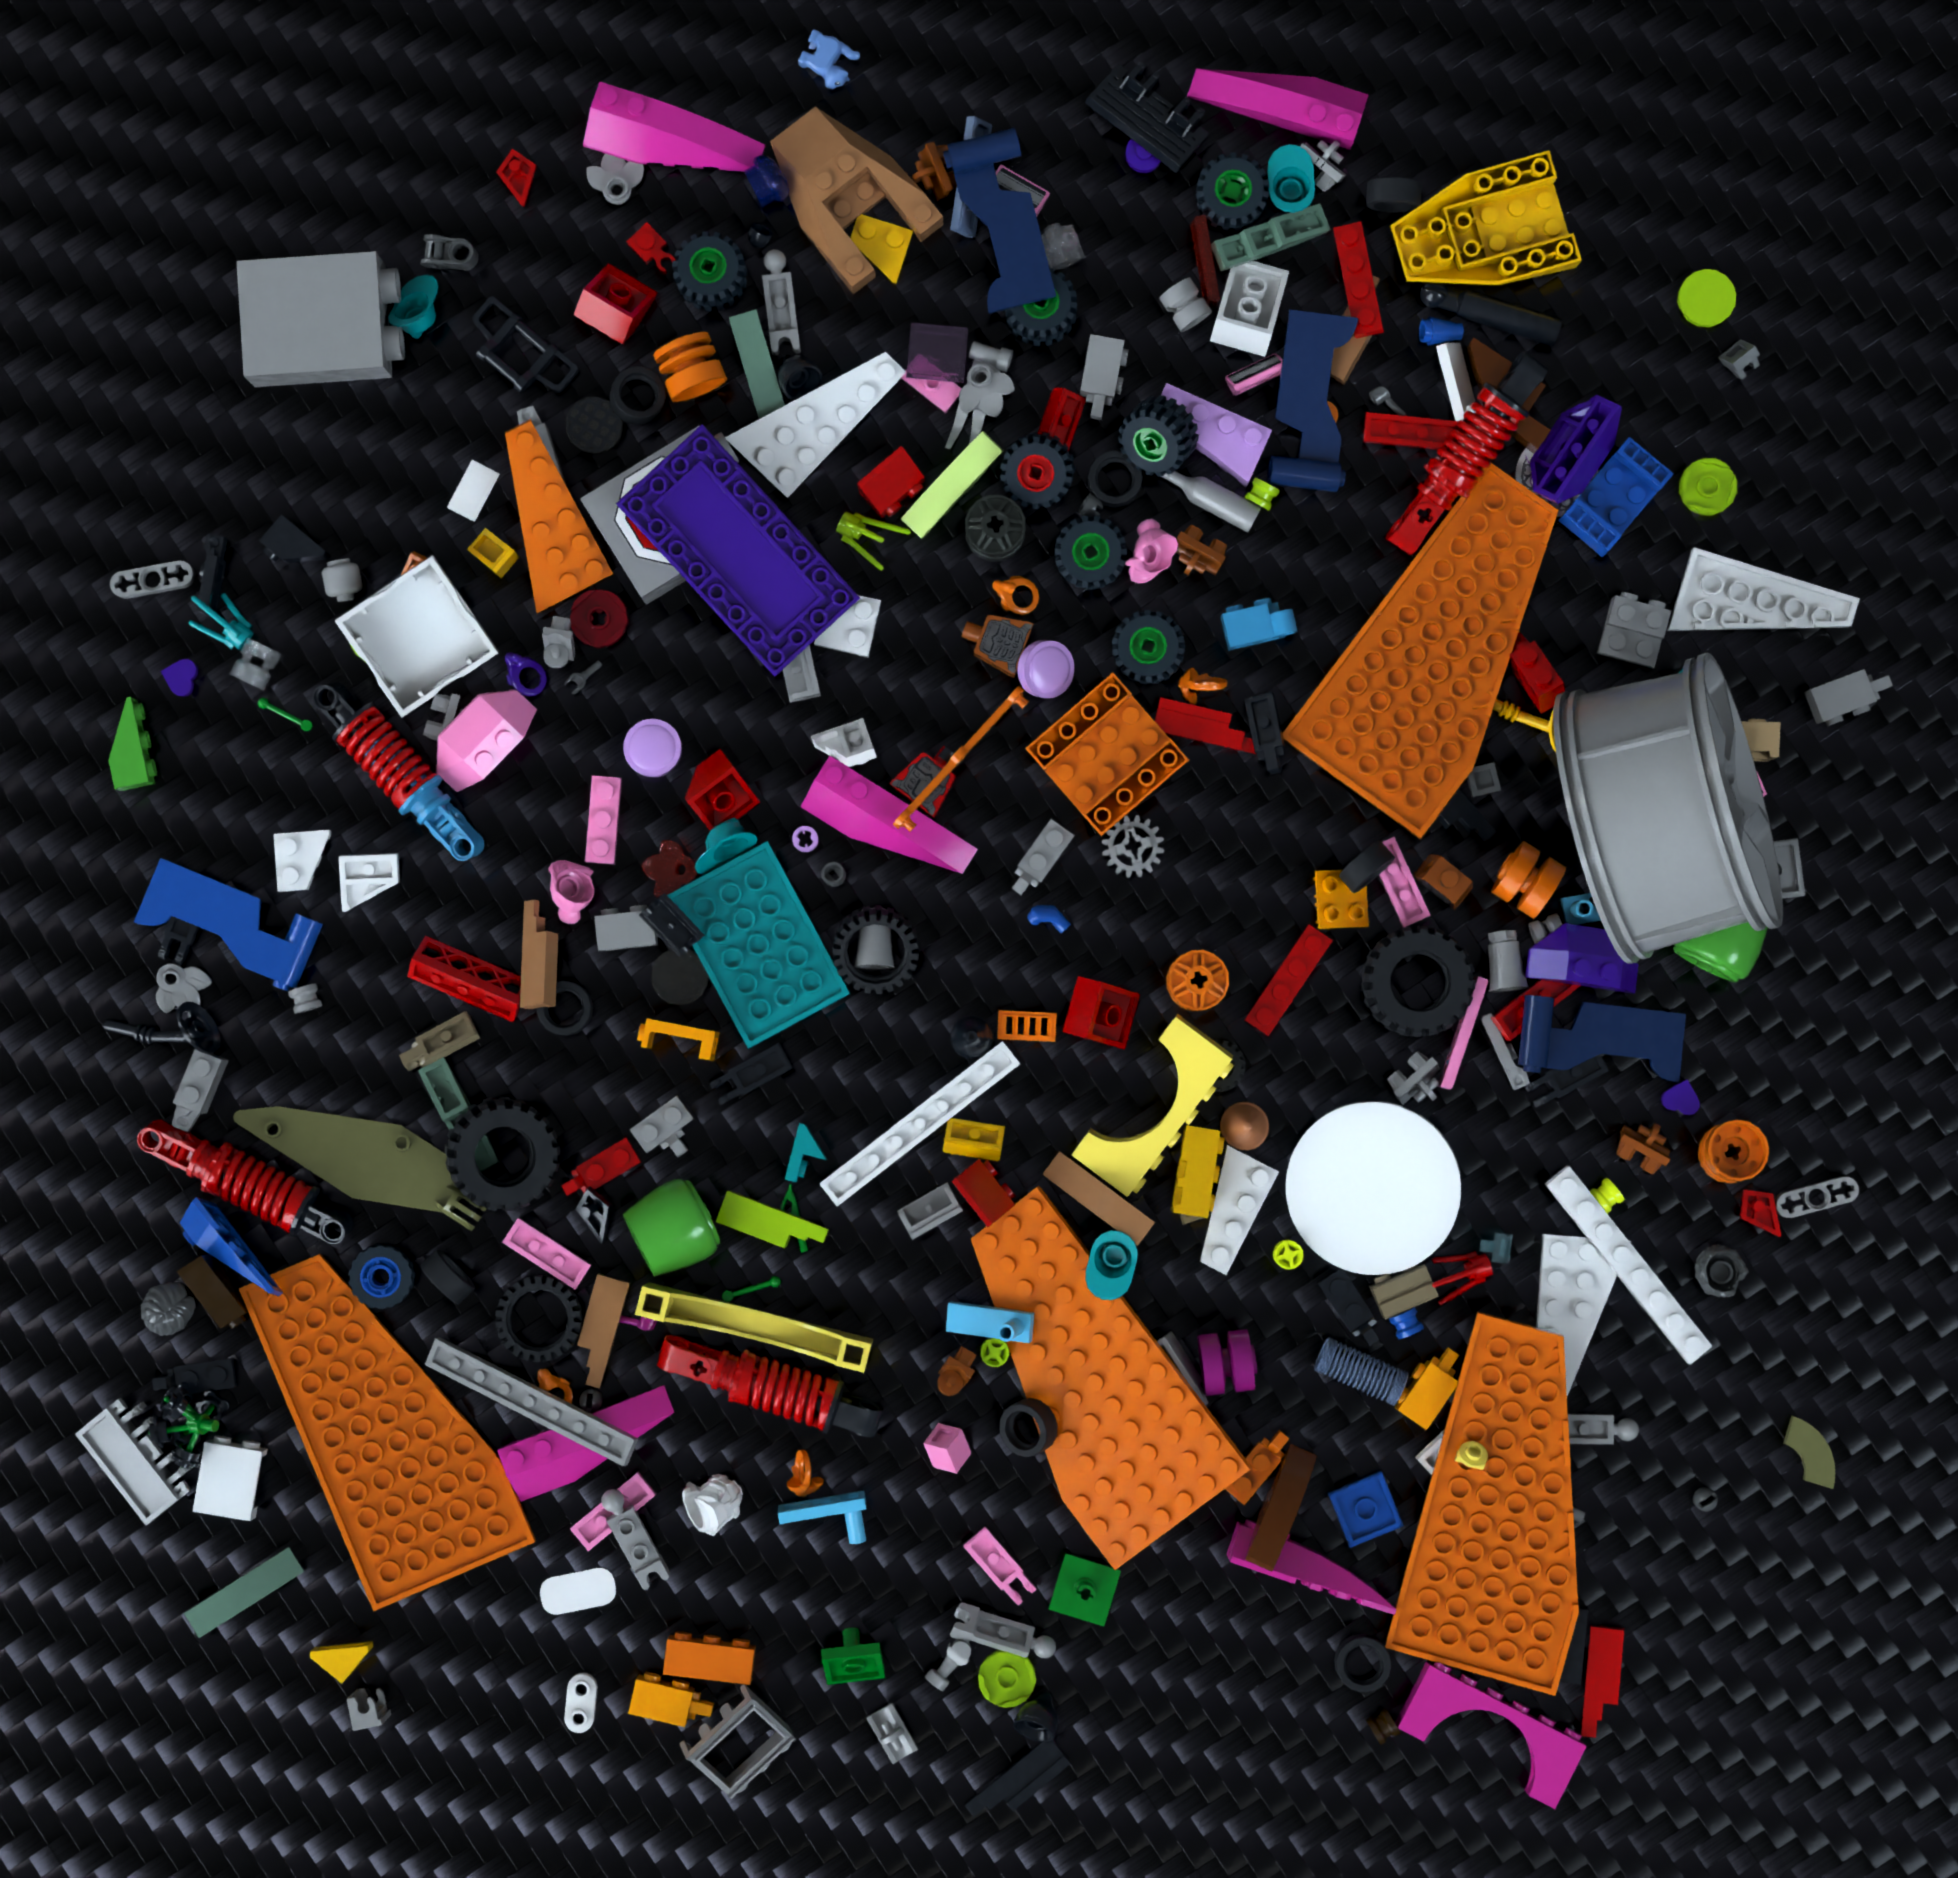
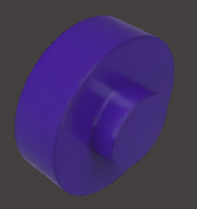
M1131 139L1128 142L1125 157L1128 165L1134 171L1149 173L1160 165L1161 161L1134 140Z

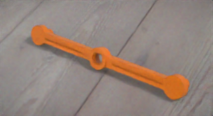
M1020 685L970 740L953 754L948 764L898 816L893 823L897 829L905 827L911 832L917 824L911 820L910 816L965 758L992 726L1013 704H1017L1023 709L1029 703L1023 697L1025 690Z

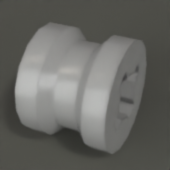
M316 984L288 991L289 997L294 1000V1014L323 1006L321 1000L316 995L318 990Z

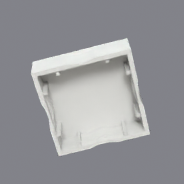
M433 555L335 620L358 656L367 663L374 673L378 685L401 718L434 697L441 689L456 679L467 675L498 654V649Z

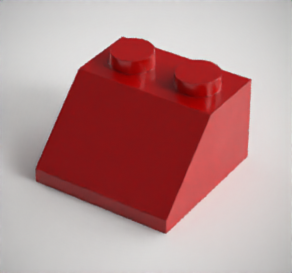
M608 263L583 289L573 315L587 325L593 326L608 335L609 338L623 344L635 332L658 292Z
M900 446L861 479L857 486L861 496L880 518H883L886 514L888 517H891L902 507L901 501L907 496L912 499L923 490L922 484L925 482V477L905 449Z
M1078 976L1062 1032L1125 1050L1140 994Z
M979 1158L951 1182L985 1225L989 1227L1015 1206L1012 1199L1016 1195L1006 1182L1001 1186L994 1176L998 1172L988 1160L983 1163Z

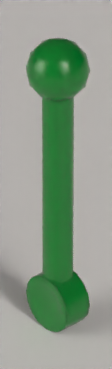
M264 697L260 698L257 702L259 708H267L300 725L301 729L306 732L310 731L313 727L311 721L301 720L270 704L268 699Z
M773 1276L769 1281L733 1292L726 1290L722 1294V1298L725 1302H730L734 1297L769 1286L778 1287L781 1280L778 1276Z

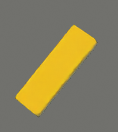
M950 1118L947 1121L943 1152L999 1161L1005 1126Z

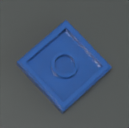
M1382 1471L1327 1492L1350 1548L1404 1526Z

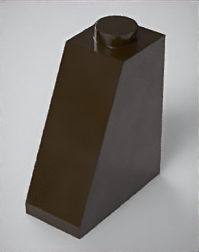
M210 1254L201 1255L177 1271L220 1329L227 1326L234 1329L246 1321L244 1315L249 1312L244 1300L217 1258Z

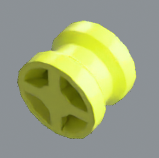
M1607 1177L1602 1180L1600 1187L1590 1190V1193L1607 1214L1612 1211L1613 1205L1622 1203L1625 1200L1618 1188Z
M1282 1240L1274 1247L1273 1259L1276 1264L1284 1269H1294L1303 1260V1250L1299 1244L1292 1240Z

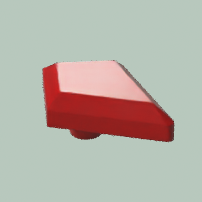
M512 148L496 173L519 204L524 207L537 166Z
M1743 1190L1740 1219L1780 1237L1781 1230L1773 1193Z

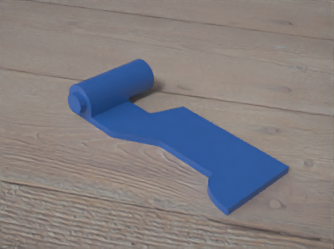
M160 858L134 920L137 924L158 926L166 923L173 916L215 933L223 939L244 968L273 979L272 985L285 991H289L290 987L297 988L323 925L318 921L296 913L285 940L259 930L260 898L163 858Z

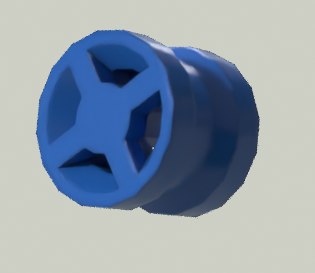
M1415 1307L1388 1318L1390 1323L1395 1325L1397 1329L1396 1336L1398 1340L1424 1329L1422 1322H1419L1416 1318L1417 1310Z

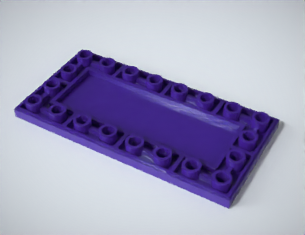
M703 424L615 503L774 677L860 599Z

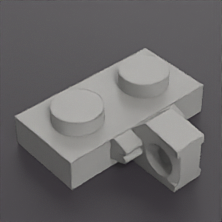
M675 1096L631 1128L630 1131L646 1153L660 1144L663 1149L670 1146L676 1156L680 1157L688 1151L680 1137L685 1135L681 1128L694 1118L679 1097Z

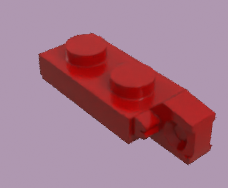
M626 1137L577 1166L575 1170L571 1171L574 1178L561 1186L567 1196L579 1189L584 1194L590 1186L596 1190L640 1164L641 1160Z

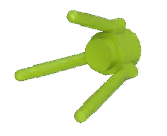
M846 511L836 528V532L843 535L841 541L852 546L867 561L882 571L884 567L853 538L859 540L863 534L878 542H884L883 537L866 529V524L907 535L911 533V530L864 517L857 512L853 515Z

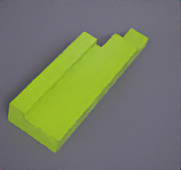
M727 1190L716 1219L717 1223L782 1248L787 1247L790 1236L804 1241L809 1237L824 1243L829 1231L828 1228L815 1224L812 1221L731 1190Z

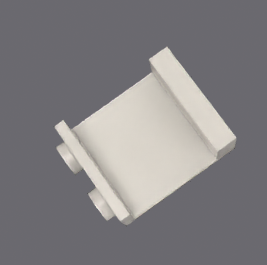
M214 1436V1439L204 1442L192 1512L251 1521L256 1518L258 1506H254L262 1457L267 1455L268 1449L261 1448L260 1443L255 1441L243 1440L242 1444L231 1443L232 1438Z

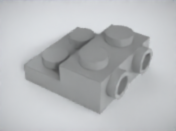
M1621 592L1620 596L1615 595L1611 599L1597 654L1653 669L1656 664L1661 641L1665 637L1672 610L1665 609L1666 604L1663 602L1649 600L1648 604L1637 601V595Z

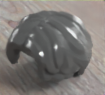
M1720 1244L1708 1246L1699 1254L1694 1267L1695 1278L1698 1280L1704 1293L1724 1298L1735 1295L1738 1282L1743 1280L1748 1273V1268L1738 1255V1252L1735 1249Z
M163 1283L149 1289L141 1304V1319L144 1320L145 1326L151 1332L159 1336L173 1335L185 1328L194 1313L196 1302L192 1296H187L183 1283Z

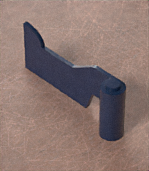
M1011 128L947 144L948 150L943 151L947 169L953 168L961 201L988 227L1000 273V278H997L989 288L987 298L989 314L1056 297L1031 193L1000 190L993 163L1022 156L1016 129Z
M1289 309L1275 419L1301 431L1298 458L1271 455L1267 471L1268 484L1337 492L1339 487L1344 486L1346 472L1341 469V464L1338 463L1342 439L1327 404L1334 348L1341 347L1350 340L1355 332L1358 318Z
M1525 995L1518 1065L1524 1066V1072L1541 1073V1068L1569 1070L1599 1054L1649 1059L1650 1067L1655 1074L1667 1081L1679 1083L1686 1014L1582 1002L1570 1030L1551 1028L1554 998Z

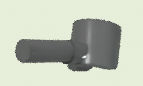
M1380 386L1369 392V397L1376 406L1385 402L1397 415H1406L1390 398V393L1385 387Z
M597 660L585 671L573 673L565 681L564 685L569 681L576 682L578 687L572 694L578 693L585 686L589 676L602 666L601 662Z

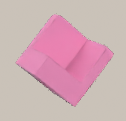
M938 1423L923 1443L932 1466L957 1474L971 1455V1450L963 1430Z

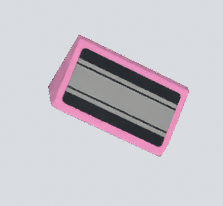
M1000 165L995 172L1000 190L1030 192L1037 217L1050 192Z
M1272 354L1227 375L1225 380L1232 395L1237 396L1280 376L1283 359L1278 354Z

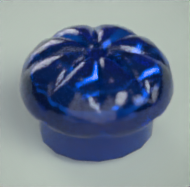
M764 155L756 156L753 160L754 165L744 172L762 208L774 200L783 202L789 193L787 179L773 159Z

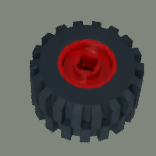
M1032 432L1028 436L1023 435L1007 450L1001 462L1000 469H1002L1000 478L1005 483L1003 488L1006 493L1009 491L1012 494L1010 498L1013 501L1019 500L1022 502L1021 506L1027 507V505H1032V509H1039L1040 506L1046 508L1054 502L1057 503L1066 494L1074 479L1075 466H1073V454H1069V447L1066 443L1063 445L1059 442L1060 438L1054 436V438L1050 437L1049 433L1046 432L1042 434Z

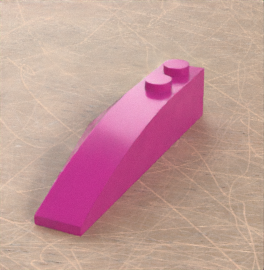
M1196 68L1187 97L1318 140H1323L1330 144L1336 140L1340 143V147L1350 150L1363 115L1368 94L1316 77Z
M599 82L590 107L583 147L637 164L662 163L663 166L673 167L675 165H689L692 168L703 169V167H716L719 170L756 173L765 144L682 108Z
M831 756L828 757L801 805L802 809L849 838L961 874L964 873L978 850L918 810L910 816L911 820L917 824L911 832L905 827L897 829L893 823L909 805Z
M665 1385L590 1414L638 1438L673 1414L674 1409ZM551 1429L512 1442L497 1450L506 1476L521 1502L575 1482L608 1459Z
M1248 1519L1245 1520V1523L1237 1521L1226 1554L1231 1563L1294 1584L1296 1579L1301 1580V1584L1308 1586L1310 1589L1320 1592L1324 1588L1329 1590L1328 1593L1345 1600L1354 1598L1361 1605L1395 1615L1397 1609L1368 1583L1320 1552L1289 1539L1290 1534H1288L1272 1572L1245 1560L1256 1522Z

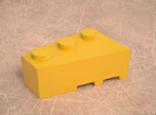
M1189 1125L1184 1126L1171 1211L1173 1213L1208 1218L1209 1211H1213L1215 1195L1212 1194L1213 1183L1218 1182L1220 1166L1216 1165L1217 1154L1222 1155L1225 1137H1220L1221 1131Z

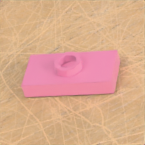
M920 354L901 377L945 414L958 400L960 390L962 389Z

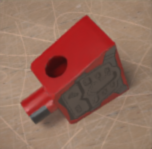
M945 746L940 749L934 758L922 752L889 784L893 789L913 802L948 764L949 759L954 753ZM950 772L918 808L934 819L956 776Z

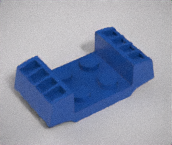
M1628 437L1558 521L1603 557L1674 473L1632 438Z

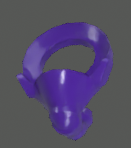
M513 652L506 653L505 662L508 670L506 675L508 685H512L515 690L527 697L536 696L541 693L547 681L546 672L543 667L530 657H522ZM530 667L538 672L540 683L536 688L528 689L521 684L519 675L522 669Z

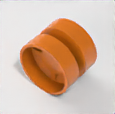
M1523 841L1514 853L1511 852L1500 867L1491 893L1508 903L1520 891L1522 895L1517 909L1534 919L1556 890L1566 871V867L1549 857L1539 868H1536L1535 865L1538 861L1540 850Z

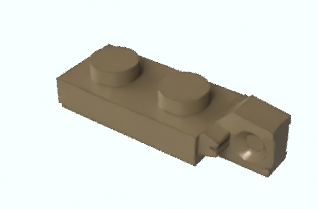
M464 1011L416 1037V1042L411 1045L412 1048L400 1054L399 1057L408 1071L419 1066L423 1068L476 1041L480 1036L467 1011Z

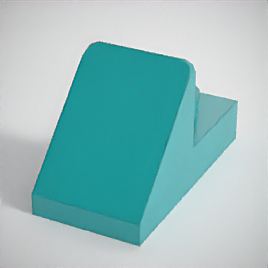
M799 1123L785 1180L797 1182L798 1177L804 1178L808 1161L803 1160L804 1155L827 1160L808 1126L804 1123Z

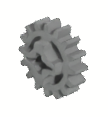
M1136 815L1133 822H1130L1128 816H1124L1123 824L1117 822L1114 825V831L1109 829L1106 832L1110 839L1102 840L1101 844L1108 846V849L1102 852V856H1110L1111 859L1108 861L1107 866L1115 864L1117 866L1116 874H1119L1123 869L1126 871V878H1130L1133 871H1136L1138 877H1142V869L1145 868L1146 871L1151 873L1153 869L1150 864L1152 862L1155 864L1161 862L1156 857V854L1164 853V849L1158 847V844L1164 841V838L1155 836L1159 830L1158 826L1152 829L1148 827L1150 819H1147L1143 824L1140 823L1139 815ZM1134 827L1145 831L1149 837L1142 838L1137 835ZM1123 830L1124 840L1121 844L1113 846L1115 837ZM1129 834H1131V838L1135 843H1140L1141 845L1137 849L1136 859L1131 850L1125 849V846L1129 844ZM1152 848L1149 859L1142 863L1141 855L1143 851ZM1123 855L1130 859L1132 866L1122 863L1116 856Z

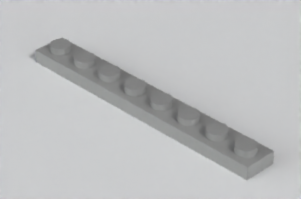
M441 1337L434 1340L425 1362L426 1366L621 1466L628 1465L639 1438Z

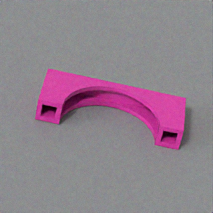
M1426 1661L1395 1722L1396 1726L1400 1730L1425 1741L1434 1727L1447 1717L1458 1712L1485 1710L1504 1716L1521 1730L1528 1744L1531 1769L1525 1788L1526 1793L1530 1797L1555 1809L1587 1747L1580 1740L1582 1735L1567 1727L1564 1731L1554 1727L1556 1722L1542 1714L1538 1718L1529 1714L1530 1708L1515 1700L1512 1704L1502 1700L1504 1695L1490 1687L1486 1691L1476 1686L1477 1681L1465 1674H1461L1460 1678L1451 1674L1452 1668L1439 1662L1432 1664Z

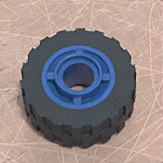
M378 1243L364 1249L353 1260L348 1274L350 1275L349 1286L352 1287V1293L354 1296H357L359 1302L367 1304V1307L384 1309L394 1307L409 1295L414 1286L416 1274L413 1269V1261L409 1259V1255L406 1252L404 1253L401 1250L402 1248L392 1246L389 1243ZM377 1269H384L388 1272L389 1281L387 1283H380L376 1280L375 1272Z

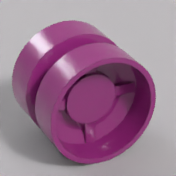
M1247 1329L1228 1331L1227 1348H1222L1217 1333L1197 1335L1200 1370L1205 1396L1224 1394L1226 1377L1231 1378L1236 1393L1255 1390L1254 1374H1257V1362L1254 1345L1250 1344Z

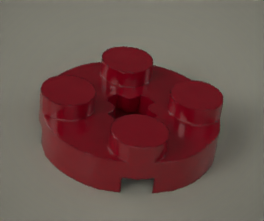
M589 590L581 594L571 608L570 620L573 633L581 642L595 648H603L615 644L624 635L629 623L624 603L617 595L610 591ZM596 611L599 614L605 612L607 615L604 618L605 624L602 626L600 624H592L594 620L592 614Z

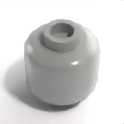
M350 558L327 562L328 567L322 570L326 595L337 597L338 602L355 599L354 593L360 592L363 588L359 566L356 563L350 562Z

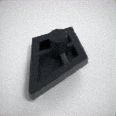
M590 1186L583 1194L576 1207V1211L599 1243L602 1244L607 1238L612 1204Z

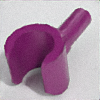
M621 1316L619 1323L637 1326L645 1331L653 1330L657 1320L641 1317L639 1320L627 1316Z

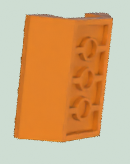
M1111 673L1025 748L1101 836L1189 761L1186 755L1164 733L1114 673Z

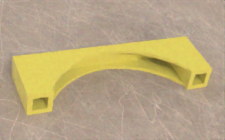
M650 1282L642 1286L635 1312L637 1316L661 1322L689 1325L772 1344L827 1361L835 1366L863 1373L865 1372L873 1343L872 1338Z

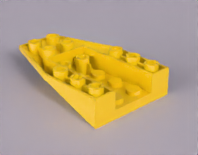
M1544 151L1467 173L1393 223L1390 227L1406 282L1502 285L1577 268L1582 259L1574 233H1568L1554 186L1557 175L1550 151Z

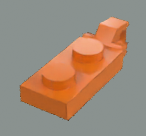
M1278 1430L1270 1441L1265 1437L1260 1442L1258 1441L1245 1456L1252 1469L1225 1488V1490L1245 1505L1281 1462L1285 1455L1281 1449L1289 1440L1288 1436Z

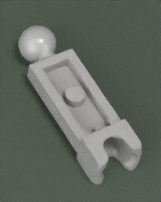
M773 249L764 256V265L771 274L762 275L771 351L773 356H778L780 354V344L788 341L792 344L794 352L798 354L801 352L791 272L782 273V269L786 265V257L783 252Z
M1568 1414L1570 1444L1614 1445V1435H1618L1624 1441H1631L1637 1437L1639 1432L1638 1424L1630 1418H1624L1618 1424H1614L1613 1414Z
M616 1489L607 1490L601 1498L602 1506L607 1511L613 1512V1515L607 1518V1523L635 1572V1576L642 1589H649L648 1574L651 1572H657L663 1580H667L670 1577L669 1569L634 1506L631 1505L624 1509L623 1494Z
M960 1603L956 1608L954 1616L965 1623L956 1622L950 1632L952 1638L965 1642L973 1641L1027 1658L1030 1649H1033L1038 1657L1044 1659L1051 1657L1056 1651V1643L1053 1638L1046 1635L1038 1638L1033 1637L1035 1627L981 1611L979 1607L966 1603Z

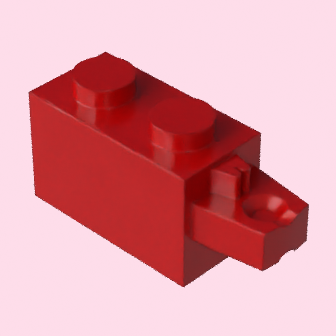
M1518 632L1513 651L1509 654L1512 672L1542 714L1554 707V701L1558 693L1565 692L1564 682L1535 641L1530 643Z

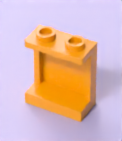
M647 1018L645 1024H640L637 1040L642 1041L641 1047L652 1049L654 1035L658 1032L700 1040L702 1042L699 1058L711 1061L715 1059L720 1032Z

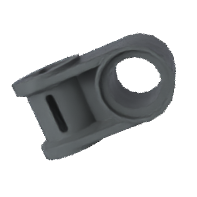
M432 234L424 235L423 241L426 242L424 259H421L420 265L433 269L446 268L464 271L471 270L477 265L478 253L467 240ZM469 249V256L465 260H457L460 250Z

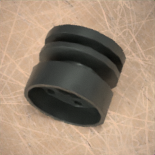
M988 495L977 500L970 507L965 519L966 540L970 549L979 558L990 562L1004 561L1013 557L1021 548L1025 538V517L1020 506L1012 499L1002 495ZM992 520H996L998 524H1003L997 533H994L993 528L988 529L991 526Z

